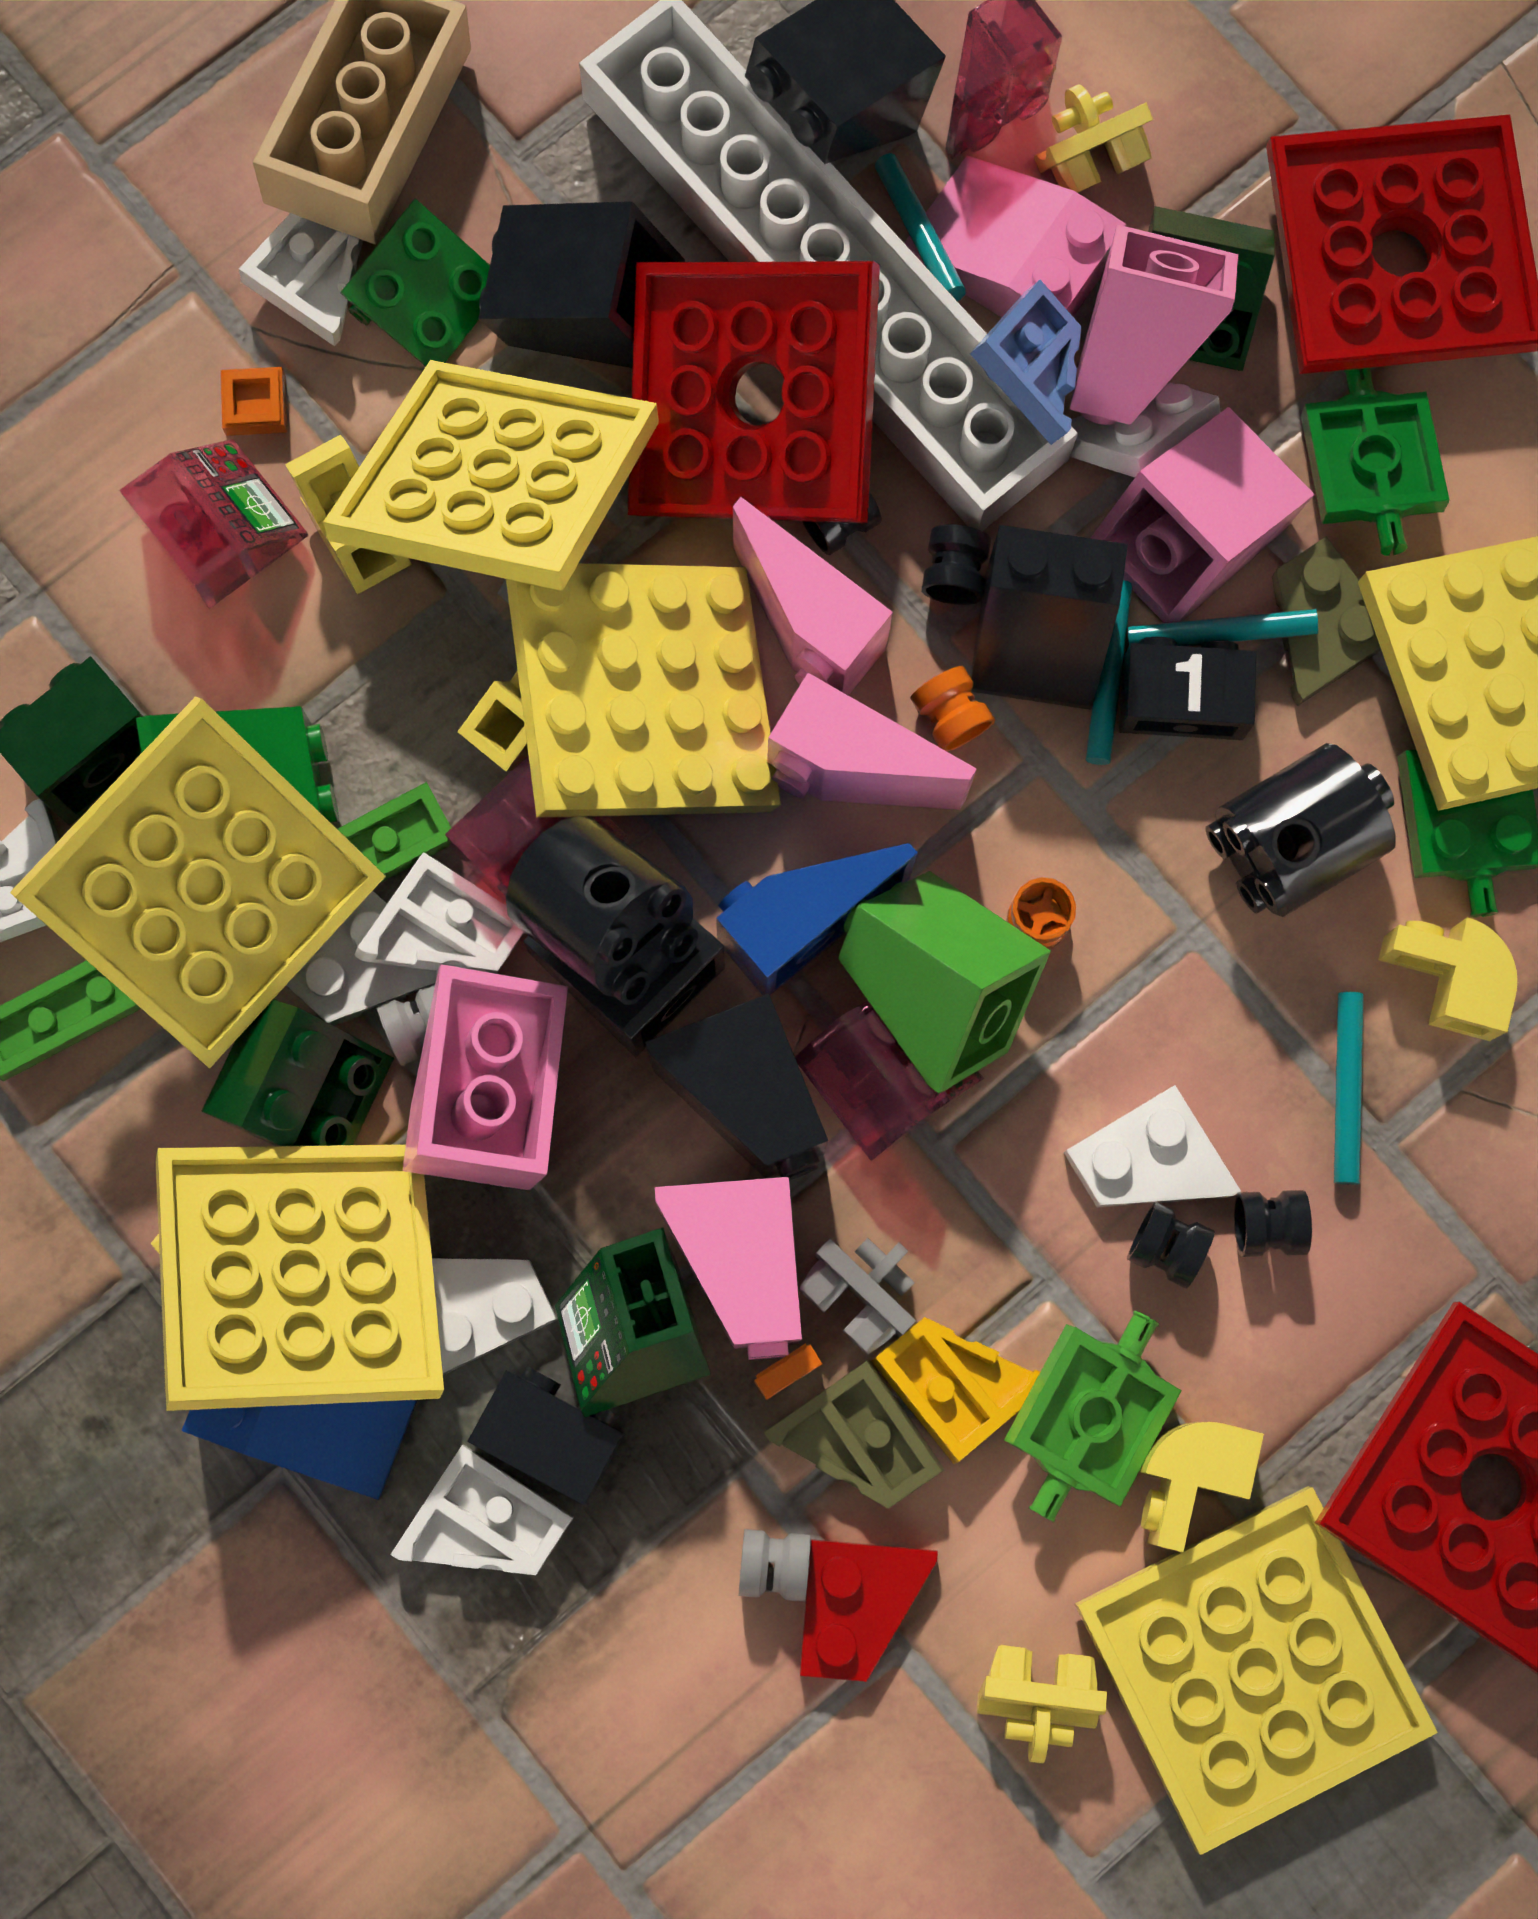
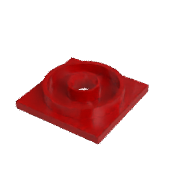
M1510 114L1272 136L1269 138L1266 150L1300 374L1538 352V278ZM1388 231H1402L1412 235L1421 242L1426 251V269L1423 272H1411L1402 277L1387 272L1380 267L1371 253L1373 240Z
M874 261L637 263L632 399L657 403L659 424L629 474L628 515L733 519V506L742 497L771 520L868 523L880 264ZM759 364H770L784 378L782 385L784 405L779 415L771 422L763 425H753L746 421L738 410L736 404L737 385L744 373L750 368Z
M1460 1301L1453 1302L1318 1516L1315 1524L1537 1675L1538 1354ZM1486 1454L1498 1455L1510 1462L1517 1471L1521 1482V1495L1517 1506L1510 1514L1497 1520H1486L1476 1515L1467 1506L1462 1494L1461 1483L1465 1470L1473 1460Z

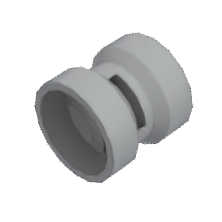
M435 983L419 989L414 1001L402 1003L393 1000L377 1007L384 1031L401 1066L416 1061L421 1057Z
M744 1529L738 1596L759 1598L764 1592H777L785 1600L805 1602L810 1535L790 1533L784 1539L770 1538L765 1531ZM768 1562L774 1563V1567H768Z

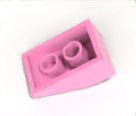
M968 155L926 212L966 289L965 295L1001 318L1020 296L1038 280H1041L1074 317L1104 273L1116 225L1126 226L1125 222L1076 191ZM909 236L904 244L924 264L916 246L914 245L911 237Z
M740 497L733 506V549L741 566L746 567L748 580L791 668L797 672L794 676L795 680L800 685L806 674L809 673L849 695L886 650L893 612Z
M809 673L806 674L768 737L767 762L776 768L772 780L777 782L781 789L798 798H804L809 793L822 801L960 810L967 798L977 770L975 767Z
M440 965L410 1108L402 1171L523 1190L532 1189L547 1175L568 986Z

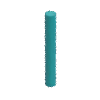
M892 153L882 155L875 162V169L926 268L958 302L965 296L966 289L896 155Z
M1123 580L1120 606L1091 712L1086 761L1096 765H1108L1111 762L1132 593V583Z
M1317 609L1131 626L1128 627L1129 645L1130 643L1139 644V640L1146 637H1167L1174 639L1177 642V646H1195L1209 641L1238 642L1318 634Z
M1360 992L1338 993L1334 1183L1343 1185L1360 1184L1364 994Z

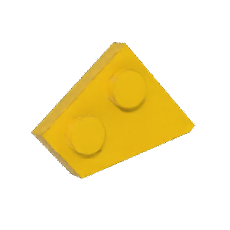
M926 1317L921 1319L871 1360L953 1464L960 1462L1020 1411L1040 1374L1038 1370L1029 1371L998 1356L1000 1352L977 1341L968 1342L956 1336L953 1330Z

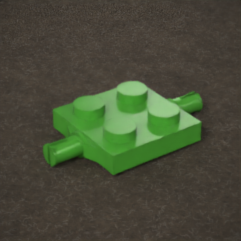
M1134 1310L1133 1316L1118 1344L1098 1341L1077 1327L1065 1325L1004 1439L1007 1443L1033 1457L1041 1469L1048 1473L1032 1505L1029 1506L1030 1510L1055 1522V1517L1071 1487L1077 1490L1091 1491L1110 1503L1121 1507L1182 1391L1155 1375L1147 1362L1140 1358L1156 1327L1159 1326L1157 1321Z

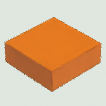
M282 367L221 370L222 429L226 436L287 433L286 375Z
M805 1343L755 1375L756 1379L754 1382L765 1400H768L823 1363L811 1344L807 1346Z

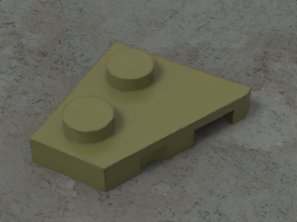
M1327 536L1277 568L1272 576L1276 605L1281 609V612L1317 609L1318 634L1282 637L1284 651L1289 653L1294 682L1291 686L1292 699L1297 706L1381 651L1358 585L1359 580Z
M870 1359L764 1432L770 1442L779 1447L783 1445L816 1464L815 1467L837 1480H844L858 1488L861 1494L888 1509L944 1470Z

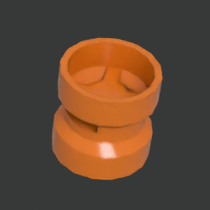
M964 666L951 668L933 677L919 687L910 698L920 715L929 717L933 723L937 722L932 736L938 747L947 752L975 739L989 729L996 720L986 703L971 702L975 697L972 693L974 682Z
M1040 877L1030 880L1020 887L1007 911L1006 921L1046 948L1052 949L1062 941L1075 920L1076 903L1074 896L1066 885L1056 879Z

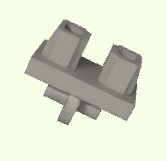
M867 1238L855 1251L873 1269L867 1274L829 1239L816 1252L815 1258L818 1262L811 1268L799 1288V1291L823 1313L846 1289L852 1292L866 1307L850 1322L843 1332L866 1355L887 1342L894 1334L898 1337L902 1336L916 1321L878 1285L884 1279L902 1297L915 1283L896 1265L908 1252L900 1242L886 1255Z

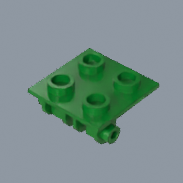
M415 198L340 293L352 303L348 310L358 321L368 325L372 320L426 367L430 360L446 363L479 320V300L481 292L486 286L490 264Z

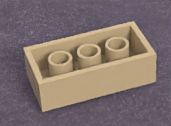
M335 0L253 160L263 203L376 245L471 51L466 5L453 0Z

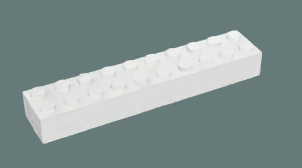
M682 0L658 1L579 62L583 100L729 262L874 261L880 264L873 421L967 526L981 531L985 530L1069 460L1078 434L1071 426L1069 432L1055 443L1049 444L970 355L987 333L831 163L824 164L809 147L802 145L793 135L790 126L769 103L757 97L749 81L745 78L746 70Z

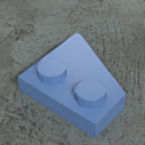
M1038 280L1020 296L970 355L984 369L987 376L1002 389L1049 444L1052 445L1071 429L1072 419L1064 415L1063 411L1065 396L1075 389L1077 368L1074 355L1079 350L1081 325L1041 280Z

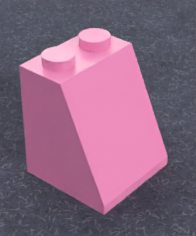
M1117 224L1080 356L1070 410L1081 412L1085 419L1101 425H1112L1116 422L1131 425L1231 312L1235 301L1238 254Z
M1227 407L1140 470L1091 536V539L1128 544L1123 580L1132 583V590L1164 623L1182 622L1278 537L1315 494L1230 407Z
M789 1177L655 1187V1199L659 1212L734 1349L747 1348L748 1360L783 1358L789 1355L788 1345L799 1344L802 1340Z

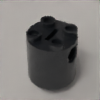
M1325 743L1220 806L1215 812L1216 821L1206 826L1205 830L1208 840L1217 854L1223 859L1229 857L1242 879L1238 880L1236 885L1245 904L1256 914L1267 908L1273 914L1285 917L1389 854L1395 848L1396 834L1388 809L1394 806V797L1387 781L1376 767L1369 763L1360 767L1352 756L1338 745Z
M577 816L561 820L548 828L524 851L511 874L505 898L507 914L514 924L606 996L615 997L625 1005L638 1002L645 995L650 984L656 981L672 962L679 963L685 960L697 944L698 932L691 927L693 920V898L685 886L595 820Z

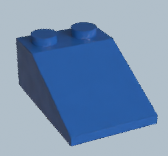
M910 843L766 876L754 887L748 881H745L734 888L718 904L722 913L716 917L717 939L724 945V951L762 995L768 993L771 995L846 933L844 931L846 918L850 911L864 899L870 900L890 890L899 882H907L910 879L918 852Z
M418 1400L190 1410L182 1431L241 1454L380 1500Z

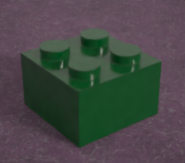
M91 656L81 664L72 663L64 667L52 678L48 691L30 705L22 704L15 707L0 721V753L36 796L69 826L80 818L141 754L136 718L143 716Z

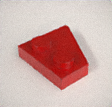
M810 1539L800 1676L867 1682L935 1566L938 1551Z

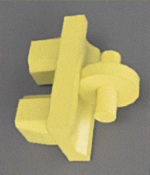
M1076 85L1066 90V110L1053 115L1052 124L1057 133L1074 127L1078 134L1050 146L1046 151L1033 156L1040 173L1052 169L1059 186L1079 193L1102 182L1089 152L1092 149L1103 144L1105 145L1117 175L1152 158L1143 125L1152 121L1153 117L1147 103H1144L1100 123L1099 115L1113 109L1110 95L1108 92H1103L1091 98L1082 85Z
M1000 1645L994 1654L989 1675L986 1676L978 1692L977 1713L1008 1717L1005 1724V1739L1028 1742L1029 1762L1043 1764L1046 1759L1048 1744L1072 1747L1074 1727L1071 1726L1093 1729L1097 1727L1099 1715H1104L1106 1712L1107 1692L1097 1690V1676L1093 1657L1075 1654L1059 1655L1055 1662L1054 1685L1031 1682L1033 1651L1021 1647Z

